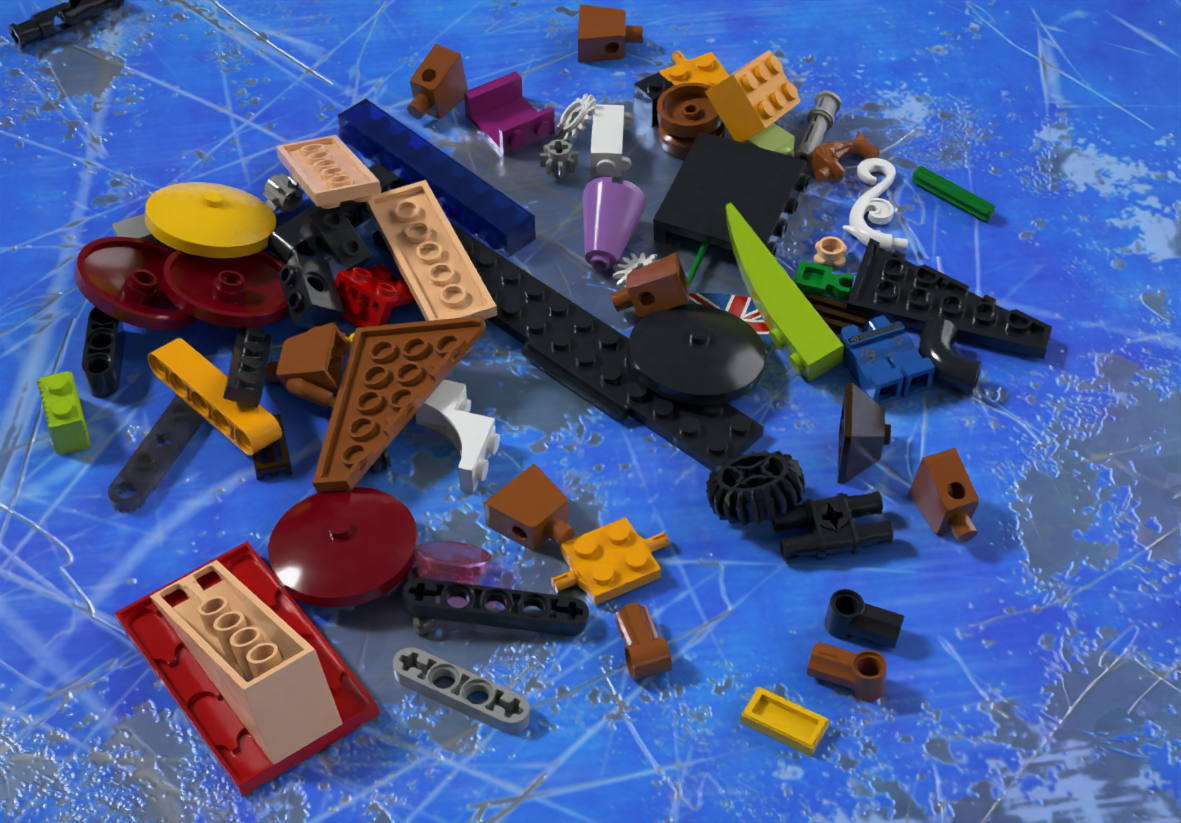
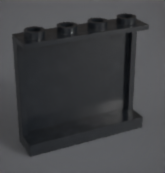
M700 131L653 219L654 241L666 244L671 233L733 250L726 218V205L732 203L775 257L778 247L777 240L779 237L784 238L789 223L788 217L789 215H795L799 205L798 196L800 192L805 193L809 185L810 175L806 174L807 160Z

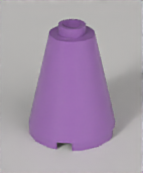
M602 177L590 181L585 186L582 195L585 259L596 270L604 271L613 268L618 263L645 210V194L639 187L629 181L623 180L622 184L612 183V177Z

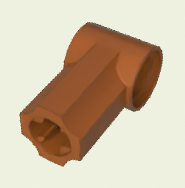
M638 602L624 605L620 611L615 613V622L625 645V659L631 678L635 680L671 671L672 660L667 642L664 637L659 638L647 606L640 605Z
M820 642L814 645L807 667L808 676L850 688L855 697L862 701L877 700L885 692L887 662L882 654L872 650H865L856 654Z

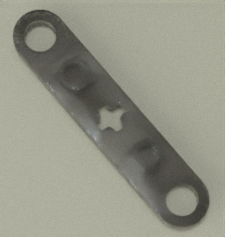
M178 395L175 396L109 486L108 496L115 510H119L122 513L123 511L130 513L129 510L134 512L136 508L140 509L142 504H145L148 495L156 489L204 422L205 418ZM126 489L128 491L131 489L136 491L132 497H119V494H122V490L126 492Z

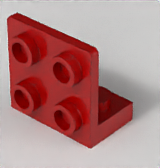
M374 265L372 268L364 269L354 267L353 270L338 271L335 279L345 311L341 317L358 328L387 325L394 306L417 302L406 281L392 275V270L382 265Z

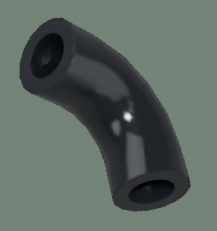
M939 317L928 319L920 335L918 352L923 359L929 358L934 364L933 378L939 384L952 390L973 395L980 376L982 362L964 358L953 351V343L957 336V329L953 323Z

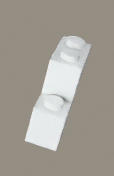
M443 380L416 412V423L439 432L455 446L461 457L458 467L460 491L474 494L479 480L484 481L489 467L488 459L490 454H496L500 435L495 432V418L470 413L471 400L467 399L466 384Z

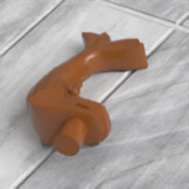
M857 132L856 138L851 141H833L821 144L813 150L810 172L815 174L818 182L827 180L830 184L839 183L843 180L845 172L844 167L838 162L840 157L845 154H855L864 159L879 158V148L868 144V137H864L860 132Z

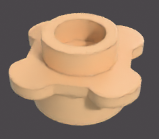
M829 236L822 238L815 244V249L817 250V254L814 255L815 263L837 267L845 265L846 258L844 253L847 252V246L841 239Z

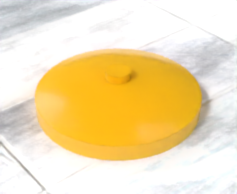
M188 182L170 185L154 192L148 198L145 206V225L156 239L176 250L202 257L237 258L255 254L268 246L269 236L276 229L275 214L264 201L246 191L221 184Z

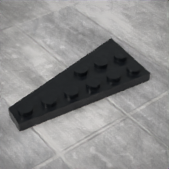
M872 238L869 239L847 302L846 313L850 309L868 314L867 318L871 319L884 315L890 323L900 321L903 326L923 330L926 321L930 318H944L956 327V339L1041 359L1045 358L1052 326L1017 309L1011 311L996 305L997 299L986 294L982 298L970 292V286L927 265L917 266L905 260L906 255L896 250L890 253L879 247L880 242Z

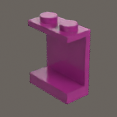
M516 71L464 92L465 116L503 156L555 134L554 109L549 107L537 112L523 97L522 77Z

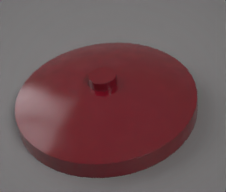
M116 236L94 240L85 245L80 251L74 267L76 285L90 303L107 315L124 323L152 330H177L188 327L199 320L175 306L163 290L162 275L164 264L174 251L150 241Z
M176 250L165 261L162 287L166 296L179 309L197 319L221 326L247 328L272 324L290 313L278 277V273L285 264L263 250L249 256L237 258H209Z
M354 486L352 490L316 493L290 508L281 517L271 533L268 557L275 579L290 596L313 606L342 608L372 601L396 587L407 576L416 561L419 539L415 520L409 509L400 500L377 489Z

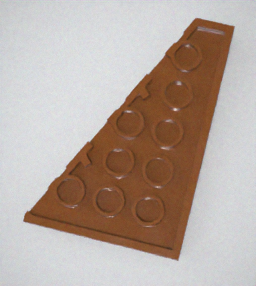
M483 316L356 328L312 482L317 493L353 489L485 331L486 324Z

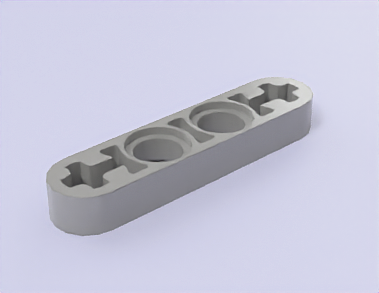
M407 647L401 649L393 658L394 677L404 687L505 733H519L530 722V708L527 699L514 691L418 648ZM413 663L417 664L418 669L411 667L408 671L404 670V666L410 667ZM441 676H449L455 681L451 687L446 689L437 688L433 683ZM476 691L484 692L489 696L488 700L482 704H472L467 700V697ZM514 709L519 710V715L513 714L510 718L505 717V712L511 713Z

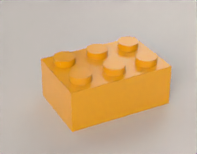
M770 49L705 91L732 138L738 142H744L763 131L801 102L796 87L793 83L789 82L782 70L780 60L772 54Z

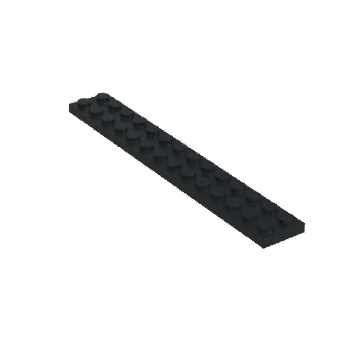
M450 222L497 306V316L487 318L491 323L524 345L528 340H533L627 403L631 408L629 416L712 472L716 471V466L719 464H726L728 458H738L739 454H743L763 436L764 426L729 403L717 405L686 404L663 397L649 389L636 377L628 361L629 338ZM379 230L373 233L374 244L391 254Z

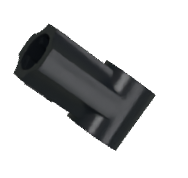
M841 589L834 592L830 598L824 625L826 631L835 638L848 639L855 635L895 648L905 616L864 603L863 598L857 592Z

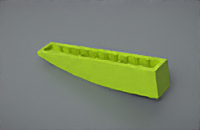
M732 203L727 204L726 218L729 235L746 288L756 309L770 330L769 335L774 345L778 349L783 348L789 355V363L794 371L798 374L802 372L810 382L843 362V344Z

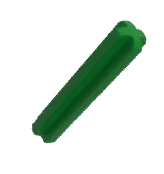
M919 166L914 170L912 176L913 183L983 221H989L993 218L996 210L994 204L923 166Z

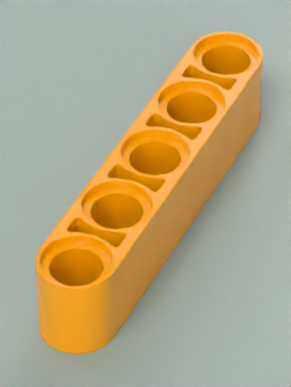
M176 338L148 354V363L158 379L245 454L252 456L282 437L279 423L260 404L258 408L224 399L223 394L227 376L183 339Z

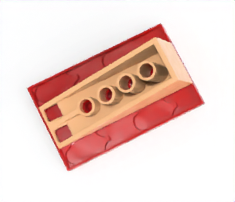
M248 541L115 612L118 623L125 631L126 636L147 662L150 670L183 712L186 720L207 746L212 757L242 797L258 788V785H263L293 767V764H298L327 747L328 743L331 742L332 744L362 726V723H367L380 715L376 702L292 596L286 593L279 585L273 572Z

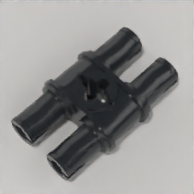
M875 491L874 493L848 496L841 492L837 493V496L816 500L806 498L802 501V504L796 505V509L786 511V516L774 517L772 526L775 532L806 527L811 532L800 536L780 538L779 545L783 561L811 556L823 560L826 559V556L847 552L858 554L864 547L892 543L893 530L889 520L857 525L856 522H853L854 518L883 513V502L880 492Z

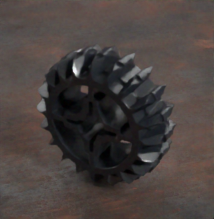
M764 450L762 453L752 451L748 455L739 454V457L735 459L728 458L726 464L716 466V471L709 474V480L706 482V493L713 513L718 515L720 520H728L730 524L741 522L743 526L750 522H756L758 525L761 521L765 520L772 522L774 517L786 516V511L796 509V505L803 501V494L805 493L804 474H802L798 460L792 459V456L789 454L782 455L781 451L769 453L768 450Z

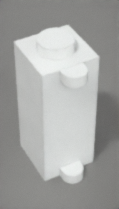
M596 104L592 124L590 176L621 177L622 170H628L631 167L630 158L622 156L624 126H630L633 123V115L624 112V105Z

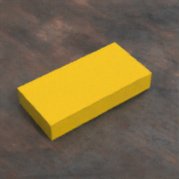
M759 686L740 718V723L809 756L813 755L827 731L830 721Z

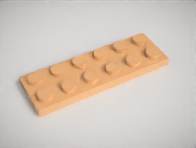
M337 135L276 146L278 159L317 207L321 206V208L330 209L340 206V202L343 201L365 202L371 200L373 195L382 194L380 181Z
M426 180L373 195L371 200L366 201V207L426 321L483 316V319L497 316L495 302Z

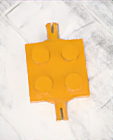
M677 50V53L674 51L671 55V59L676 65L658 71L674 85L702 83L714 86L729 75L712 52L687 60L681 50Z
M624 517L560 544V550L569 565L570 571L552 577L550 579L552 587L558 593L576 584L587 593L594 605H598L661 578V568L651 553L668 547L670 545L668 536L665 535V532H661L648 539H644L636 533L628 519Z

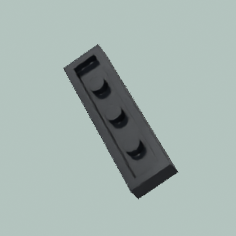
M257 327L238 328L223 394L224 399L258 408L263 392L272 335L266 334Z

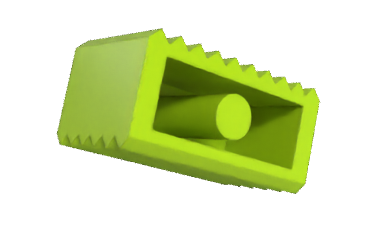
M65 371L39 378L37 383L55 453L64 455L89 448L91 443L72 372Z

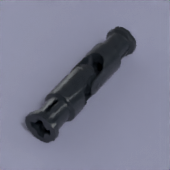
M70 0L69 2H64L33 14L30 17L31 19L20 24L12 23L9 25L8 30L15 45L19 49H23L25 44L39 38L44 40L75 26L80 21H87L100 16L108 8L115 5L121 7L124 5V0ZM55 16L61 20V24L54 25Z

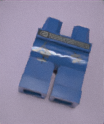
M884 315L873 318L868 324L867 332L861 333L859 328L853 324L843 327L840 335V341L844 349V365L846 368H849L859 388L879 405L899 400L900 394L905 398L930 390L935 366L929 358L923 359L916 350L911 337L904 332L905 327L899 321L891 324ZM916 377L918 382L910 385L911 379ZM886 387L888 392L879 395L880 389Z

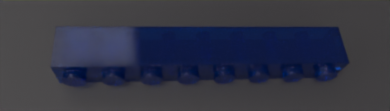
M365 98L338 115V133L346 145L352 146L364 158L370 159L375 164H381L402 178L405 186L426 180L445 215L464 226L469 233L478 236L493 250H497L509 258L536 240L535 215Z

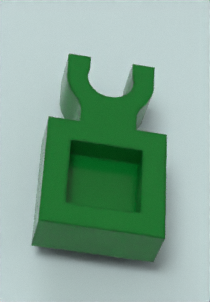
M801 260L793 282L803 294L808 292L825 297L827 293L839 300L848 301L849 292L854 282V275L832 274V267Z

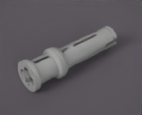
M828 90L820 91L814 100L815 107L808 113L807 120L809 125L794 155L796 158L807 160L806 167L811 166L814 148L820 145L824 133L833 126L835 121L834 114L839 111L842 105L840 97L835 92Z

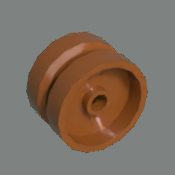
M683 83L672 86L659 97L657 101L659 143L663 150L672 156L685 159L700 131L725 138V124L705 93L712 86L702 83Z

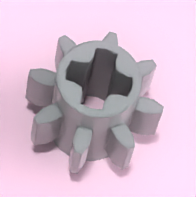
M553 140L548 145H544V153L540 154V167H546L547 175L560 179L575 172V165H578V151H572L571 143L569 144L565 140Z
M280 173V175L272 176L266 182L263 195L268 199L266 204L274 212L280 210L285 214L287 211L295 210L300 205L304 192L299 188L300 185L292 175L287 177Z

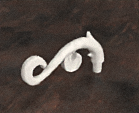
M880 158L865 159L857 167V176L862 182L870 186L875 185L877 178L870 174L872 172H881L886 175V178L857 199L849 214V225H843L842 228L856 237L866 247L869 239L872 238L880 242V248L890 253L891 250L907 252L908 239L894 238L892 234L881 233L880 230L876 231L870 228L864 220V215L869 212L868 220L874 224L884 225L893 219L894 207L892 204L878 197L890 187L896 175L895 167L887 160Z

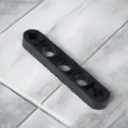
M426 578L409 580L405 584L402 593V607L412 616L565 636L581 634L586 628L589 616V609L586 603L575 597ZM416 594L424 595L423 601L415 600ZM436 596H441L440 604L435 603ZM452 597H461L468 604L462 608H455L449 605L447 600ZM491 601H497L502 603L506 609L502 612L494 613L489 611L485 605ZM528 606H535L542 610L543 615L530 617L524 613L523 609ZM551 610H555L554 618H550ZM567 613L574 614L575 620L568 619Z

